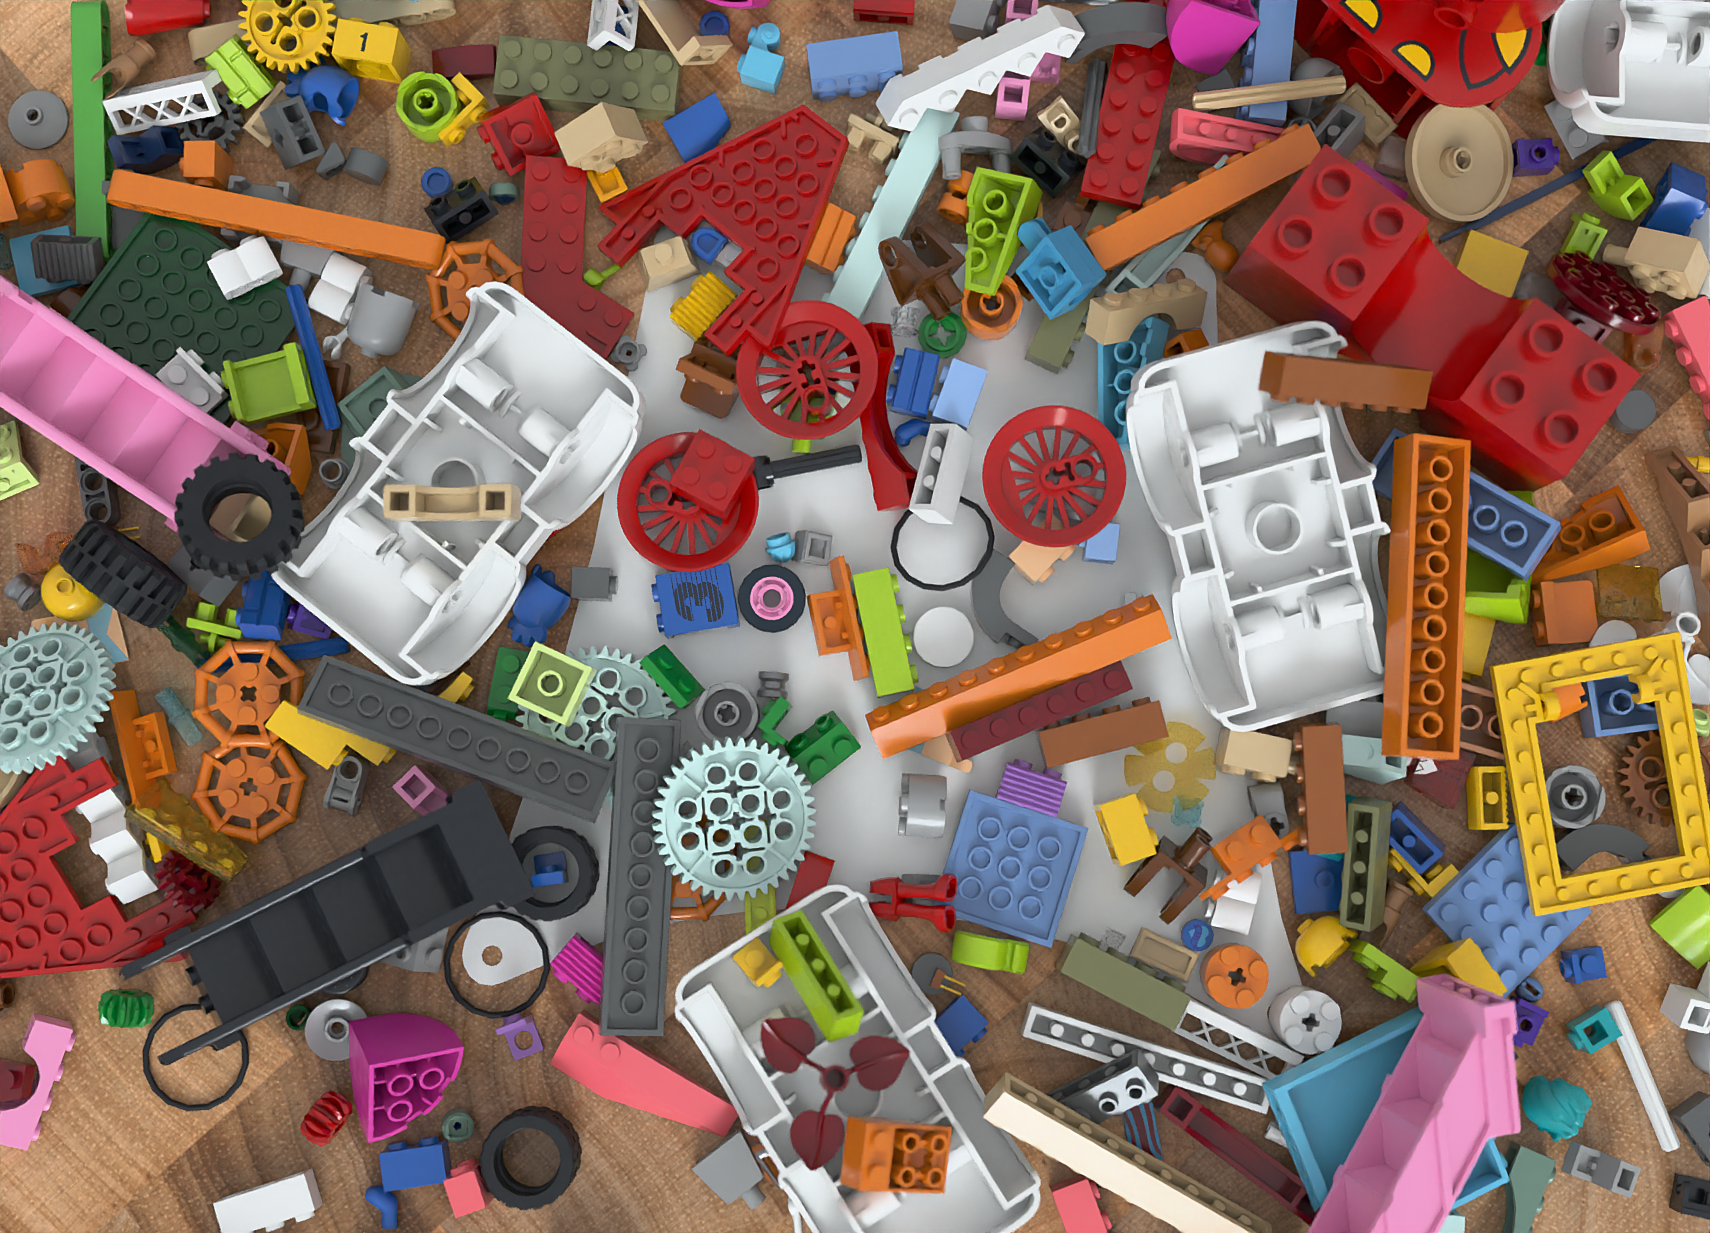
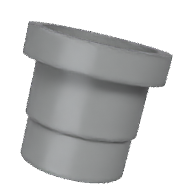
M327 459L319 468V474L323 483L335 490L341 489L351 471L349 464L341 459ZM334 465H339V475L335 479L330 480L328 478L329 469Z

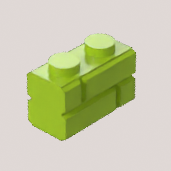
M234 34L212 51L204 60L208 64L206 65L207 71L217 69L222 82L228 87L227 94L230 99L238 106L242 104L245 109H248L270 92L277 82L265 67L256 60L255 55L247 51L248 47L241 38Z

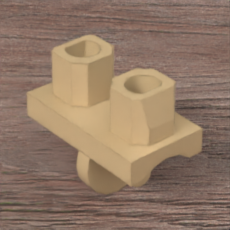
M1060 95L1050 106L1040 110L1037 116L1048 131L1056 136L1057 141L1062 146L1076 154L1078 153L1081 121Z
M868 112L864 120L851 113L847 120L845 136L850 143L848 148L858 151L864 140L874 144L868 157L880 165L884 164L890 154H896L899 138L891 134L894 127L887 125L881 113L875 116Z

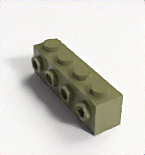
M1361 796L1348 803L1346 810L1348 852L1345 853L1344 867L1341 874V881L1343 883L1342 897L1339 903L1340 925L1343 927L1371 932L1383 924L1392 801Z

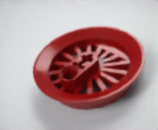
M802 300L789 304L771 351L751 335H748L740 347L736 363L738 391L750 414L762 426L773 433L798 440L827 437L853 423L869 404L878 379L876 348L863 324L845 309L817 300ZM837 333L845 338V340L826 354ZM826 335L815 354L817 337ZM809 340L808 354H806L802 343ZM797 344L800 356L790 347L791 345ZM851 346L857 352V355L832 362ZM783 348L794 361L792 362L773 351ZM765 356L787 368L760 366ZM860 363V374L834 372ZM809 368L812 370L811 374L814 381L812 385L809 384L805 376V370ZM759 375L785 377L759 386ZM832 381L859 383L854 393ZM786 387L767 404L764 402L762 394ZM828 388L851 400L842 408L829 393ZM793 394L782 416L776 414L773 410ZM822 396L825 398L821 406H810V401L814 397ZM801 399L800 422L789 420ZM832 408L838 412L827 419L825 418L831 413ZM808 414L820 421L808 423Z
M1049 405L1024 411L1002 426L987 449L982 469L984 494L992 513L1011 534L1037 546L1067 547L1092 538L1113 519L1125 493L1126 465L1116 439L1099 420L1088 413L1072 407ZM1042 430H1055L1052 459L1050 458ZM1062 431L1074 434L1063 456L1058 460ZM1036 432L1043 460L1024 438L1025 436ZM1079 438L1090 445L1080 454L1069 457ZM1018 442L1036 465L1012 453L1010 449ZM1095 451V453L1097 454L1098 458L1100 459L1099 463L1092 455H1090L1092 452ZM1009 460L1032 473L1012 471ZM1080 463L1087 464L1091 469V475L1087 477L1079 476L1075 471V466ZM1103 469L1105 481L1094 480L1098 470ZM1050 472H1053L1054 476H1060L1057 485H1054L1052 480H1046ZM1015 479L1029 480L1031 482L1016 485ZM1076 487L1104 489L1101 501ZM1035 488L1020 500L1019 492ZM1041 493L1026 520L1023 506ZM1070 494L1097 509L1088 517ZM1048 497L1045 528L1031 525L1044 500ZM1054 498L1064 529L1051 530ZM1063 499L1080 518L1081 523L1070 526Z
M697 432L670 434L651 442L641 449L625 469L617 494V511L620 525L633 548L651 563L664 569L678 572L703 571L718 566L730 559L743 547L756 524L759 509L758 487L753 472L726 520H722L721 526L707 515L722 519L721 517L698 505L695 507L690 506L686 510L683 502H689V500L672 492L669 481L663 479L655 472L657 468L665 463L670 475L673 476L675 469L670 460L684 457ZM651 476L653 480H651L646 487H643L647 479ZM662 488L668 491V495L663 501L658 502L652 499V495L657 489ZM640 494L645 495L649 503L648 505H639ZM666 512L641 525L639 513ZM672 519L653 541L645 533ZM701 519L718 533L714 545ZM694 523L709 549L699 554H696ZM679 524L671 550L668 551L660 547L659 545ZM686 525H688L690 555L677 554Z

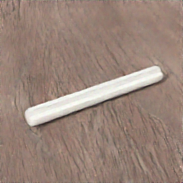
M1611 1001L1605 1004L1604 1007L1607 1008L1623 1034L1617 1038V1042L1661 1148L1666 1152L1676 1150L1680 1147L1679 1139L1623 1004L1620 1001Z

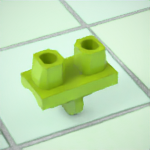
M200 601L195 616L188 617L186 627L211 632V635L202 633L200 636V642L208 643L209 653L215 654L225 645V641L228 639L224 638V636L242 639L244 635L240 626L236 625V612L238 608H228L225 621L216 620L219 607L209 601Z

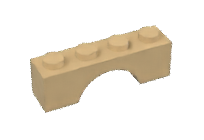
M1179 279L1178 282L1168 284L1157 283L1153 287L1143 289L1132 288L1127 292L1117 294L1106 293L1102 297L1090 299L1085 333L1103 346L1129 340L1135 328L1145 318L1158 313V318L1170 323L1169 325L1176 330L1201 326L1208 292L1196 285V282L1191 279Z
M479 484L473 487L459 488L384 485L383 517L392 521H520L521 488L512 484Z

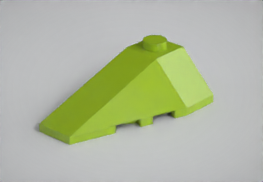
M981 167L976 168L967 194L969 210L968 222L966 223V233L968 234V250L965 253L966 290L995 296L1022 243L1018 237V230L1023 223L1034 219L1043 193L1032 178Z

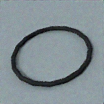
M960 496L959 502L974 509L985 522L989 537L986 554L973 572L959 581L945 585L923 583L910 576L901 565L897 552L899 532L913 512L908 509L894 528L890 548L894 566L906 581L924 590L946 591L964 586L982 572L992 556L995 536L990 518L978 504Z
M504 911L481 913L463 923L449 940L443 960L445 981L455 1000L471 1013L491 1019L508 1017L532 1006L545 989L550 971L548 947L538 929L523 917ZM502 917L519 922L533 933L542 949L544 970L539 987L528 1001L512 1010L492 1013L475 1008L460 996L451 979L450 958L455 942L468 927L482 919Z
M200 1004L181 1005L165 1013L150 1029L142 1050L143 1072L152 1091L167 1105L185 1111L209 1110L227 1101L241 1086L249 1065L248 1042L242 1029L239 1030L242 1038L240 1040L242 1044V1066L236 1082L225 1095L208 1104L187 1105L172 1100L158 1088L151 1074L149 1050L155 1033L167 1019L183 1011L202 1010Z

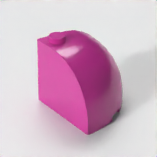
M1168 0L1166 28L1172 52L1181 64L1198 73L1204 72L1216 76L1261 24L1250 0Z
M405 1013L385 1014L349 1021L351 1083L359 1121L368 1143L385 1139L408 1128L406 1125L408 1122L415 1119L421 1113L424 1116L427 1115L444 1097L442 1092L450 1080L454 1081L457 1076L464 1049L460 1038L450 1027L429 1017Z

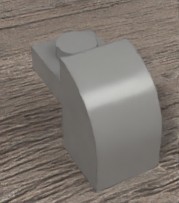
M1571 1141L1565 1154L1561 1171L1631 1198L1641 1168L1586 1145Z

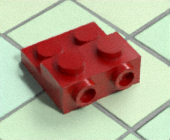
M535 92L507 106L502 104L477 117L481 124L476 127L477 132L484 144L490 142L494 150L490 157L498 171L503 169L509 176L526 168V155L548 157L561 150L554 133L555 131Z

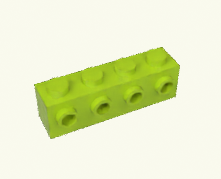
M888 567L852 575L877 698L914 691L913 683H918L919 680L915 664L909 665L907 653L912 652L909 634L903 635L901 623L906 622L903 605H897L894 593L900 592L896 574L890 575Z
M799 910L774 919L769 944L777 958L784 964L783 968L828 1043L858 1033L864 1010L804 912Z

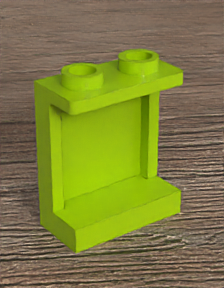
M296 342L283 345L284 350L259 357L239 362L223 361L224 371H221V378L225 388L230 390L232 400L228 401V406L234 419L236 418L237 421L246 426L317 407L303 349Z

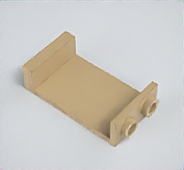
M637 0L681 66L714 64L733 45L727 35L701 36L677 0Z

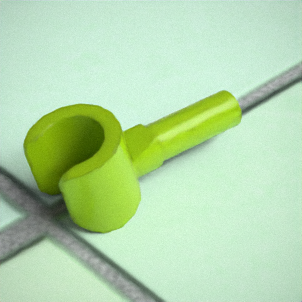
M613 264L601 273L591 268L584 275V283L599 290L604 285L606 279L621 268Z

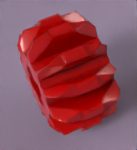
M333 1090L323 1093L304 1116V1120L300 1125V1132L306 1136L307 1140L320 1147L329 1144L348 1121L349 1116L352 1114V1104L342 1094H337Z

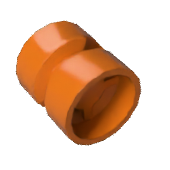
M961 170L962 177L949 180L947 184L949 192L943 193L937 207V212L956 224L966 226L969 210L967 194L974 174Z

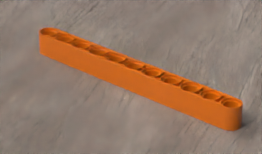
M113 170L106 199L108 203L126 209L429 270H439L446 240L444 237L430 232L123 170Z

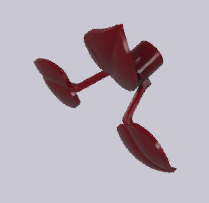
M793 1017L765 1019L762 1022L760 1041L768 1063L781 1073L791 1074L796 1072L801 1063L804 1062L820 1072V1085L827 1091L819 1114L812 1110L804 1111L793 1120L790 1127V1141L793 1149L808 1170L814 1171L826 1165L837 1154L843 1143L845 1130L842 1119L834 1114L825 1115L826 1109L834 1097V1092L844 1090L848 1085L849 1076L857 1072V1080L860 1085L868 1090L881 1091L889 1088L898 1079L910 1055V1050L907 1047L887 1037L867 1036L859 1039L850 1048L849 1057L855 1066L847 1070L840 1065L824 1067L806 1057L813 1052L816 1044L814 1031L808 1023Z

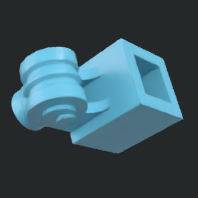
M764 23L759 27L752 26L747 40V44H750L747 55H741L737 66L742 84L774 95L785 70L784 57L771 53L777 50L781 43L780 31L775 24Z

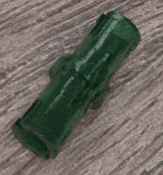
M170 614L165 620L169 626L167 627L162 624L156 627L157 630L161 631L171 641V646L177 652H183L194 666L201 667L204 662L198 657V654L205 660H208L211 657L210 651L206 650L195 639L196 636L190 629H184Z

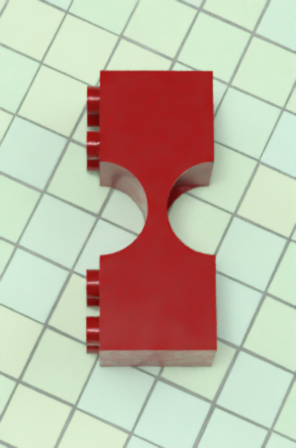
M1324 144L1247 246L1223 283L1281 326L1300 321L1327 323L1335 329L1337 335H1341L1347 342V347L1340 349L1337 354L1357 361L1412 366L1432 371L1433 375L1425 410L1416 409L1421 419L1418 427L1431 436L1470 440V465L1505 491L1534 492L1565 478L1635 384L1641 373L1538 298L1534 297L1526 300L1510 298L1491 291L1467 277L1454 267L1435 247L1428 234L1427 225L1429 219L1327 144Z

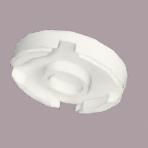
M939 606L928 610L918 619L914 627L913 643L916 653L925 662L934 667L948 668L959 664L969 655L973 647L974 631L971 622L962 612L952 607Z

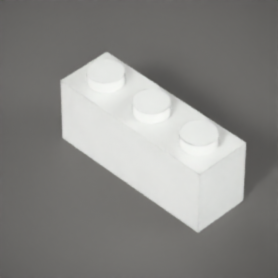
M930 424L909 505V510L927 523H954L975 440L957 424Z
M312 1168L223 1197L213 1203L221 1233H254V1230L264 1227L266 1232H270L285 1226V1220L295 1217L296 1222H300L315 1216L314 1211L323 1205Z

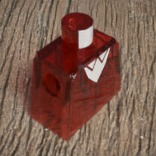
M1459 750V760L1407 758L1406 769L1408 771L1404 778V784L1441 808L1455 809L1476 754Z

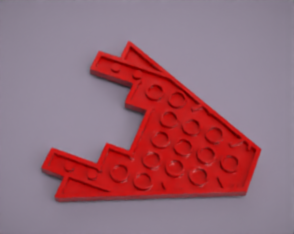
M803 104L601 204L598 207L601 214L616 226L597 247L600 252L622 268L661 225L665 226L674 235L682 236L686 239L705 220L742 250L724 270L726 277L744 291L704 333V336L728 357L748 335H751L771 351L850 144L848 138Z
M60 755L56 756L55 765H51L46 761L44 769H36L0 815V979L123 967L163 947L162 942L167 935L190 924L199 917L198 913H195L193 909L187 913L184 912L183 905L181 904L177 908L173 907L174 900L172 898L163 900L129 919L115 896L111 894L84 907L54 858L53 854L80 840L64 813L119 783L103 756L77 770H74L68 758L63 759ZM181 954V955H179V956H177V957H175V958H173V959H170V960H168V961H166V962H164V963H168V962H178V961L183 960L184 957H183V955Z

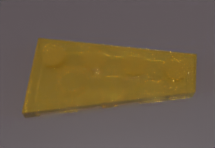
M165 776L126 808L124 814L126 819L228 884L248 864L249 857L223 832L217 833L210 826L211 820L203 813L199 815L190 807V800L183 793L177 794L171 788L172 782Z

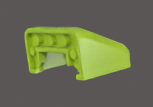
M1506 491L1536 508L1533 491ZM1467 547L1465 612L1510 624H1526L1533 572L1528 580L1525 581Z

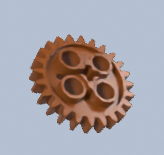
M1659 729L1657 730V736L1652 730L1645 731L1646 741L1640 736L1634 738L1638 747L1630 745L1625 747L1630 757H1619V760L1626 764V767L1616 770L1617 773L1625 775V779L1617 782V785L1626 786L1627 789L1620 796L1621 798L1631 797L1632 801L1628 804L1627 808L1639 807L1638 818H1643L1649 814V824H1655L1660 818L1662 827H1669L1671 819L1675 826L1668 782L1659 783L1647 790L1644 788L1646 783L1667 776ZM1697 736L1710 809V757L1708 755L1710 745L1701 747L1700 744L1703 737ZM1646 760L1652 762L1655 767V772L1651 777H1647L1642 771V765ZM1663 789L1668 794V802L1664 806L1659 805L1655 798L1657 791Z

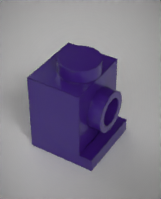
M1518 138L1512 144L1514 160L1512 177L1548 175L1555 168V165L1559 163L1558 146H1553L1552 138L1531 140ZM1534 152H1539V158L1535 156Z
M1511 996L1509 1000L1515 1002L1517 1033L1512 1036L1513 1045L1522 1048L1524 1043L1533 1046L1545 1017H1548L1549 1012L1521 998ZM1526 1019L1527 1023L1525 1025L1524 1030L1522 1031L1520 1028V1023L1522 1020Z

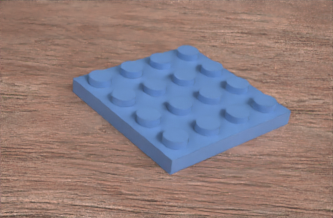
M969 790L943 874L950 873L956 876L958 883L957 894L951 902L934 900L933 906L951 905L955 908L956 917L1051 948L1089 828Z
M1511 822L1508 823L1509 827L1507 829H1502L1422 908L1423 912L1451 943L1471 937L1473 942L1480 947L1483 956L1499 974L1502 983L1507 988V991L1501 996L1504 998L1592 913L1588 907H1582L1540 916L1531 914L1516 824Z

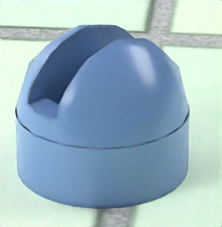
M1526 977L1515 988V992L1518 998L1533 1003L1542 997L1543 986L1537 979ZM1526 984H1529L1537 991L1535 996L1524 988Z

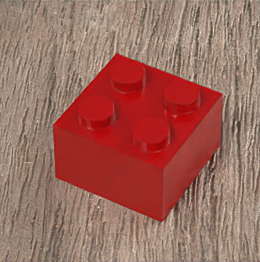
M699 429L669 481L670 489L679 496L726 520L755 468V458Z

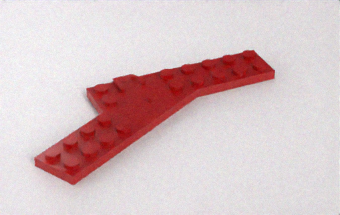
M526 155L521 266L524 270L522 273L524 297L606 361L634 316V312L582 281L587 170L568 166L565 158Z

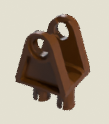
M923 222L917 225L914 232L910 234L911 243L916 255L896 236L881 241L878 246V253L900 306L907 305L917 299L919 301L922 300L934 321L938 322L952 312L950 307H953L965 298L953 281L952 276L966 259L933 225ZM921 233L923 234V236H924L925 239H926V244L924 243V241H923V239H922ZM891 247L893 248L896 257L893 255Z
M1197 826L1182 846H1177L1163 835L1158 842L1159 845L1155 846L1157 854L1144 859L1127 881L1123 890L1135 897L1163 866L1168 870L1171 867L1184 877L1183 882L1163 906L1159 915L1161 920L1169 925L1206 887L1208 870L1199 861L1211 849L1212 846L1209 842L1213 840L1212 836L1203 828Z

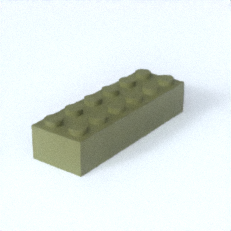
M500 35L493 95L499 106L502 104L507 106L535 92L544 110L581 114L604 102L634 109L638 119L665 122L679 112L684 66L679 64L671 51L633 48L631 51H627L620 46L603 45L596 51L587 46V43Z

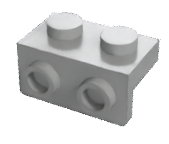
M1557 100L1544 106L1573 160L1601 144L1610 142L1608 135L1590 133L1580 128L1573 120L1572 109L1562 106Z

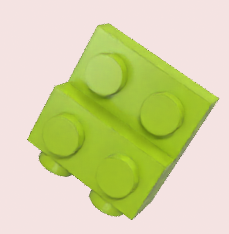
M1353 938L1348 950L1354 953L1352 959L1366 969H1370L1366 977L1374 982L1371 987L1383 996L1396 1000L1398 997L1409 1003L1413 1001L1417 996L1416 979L1419 977L1370 943Z

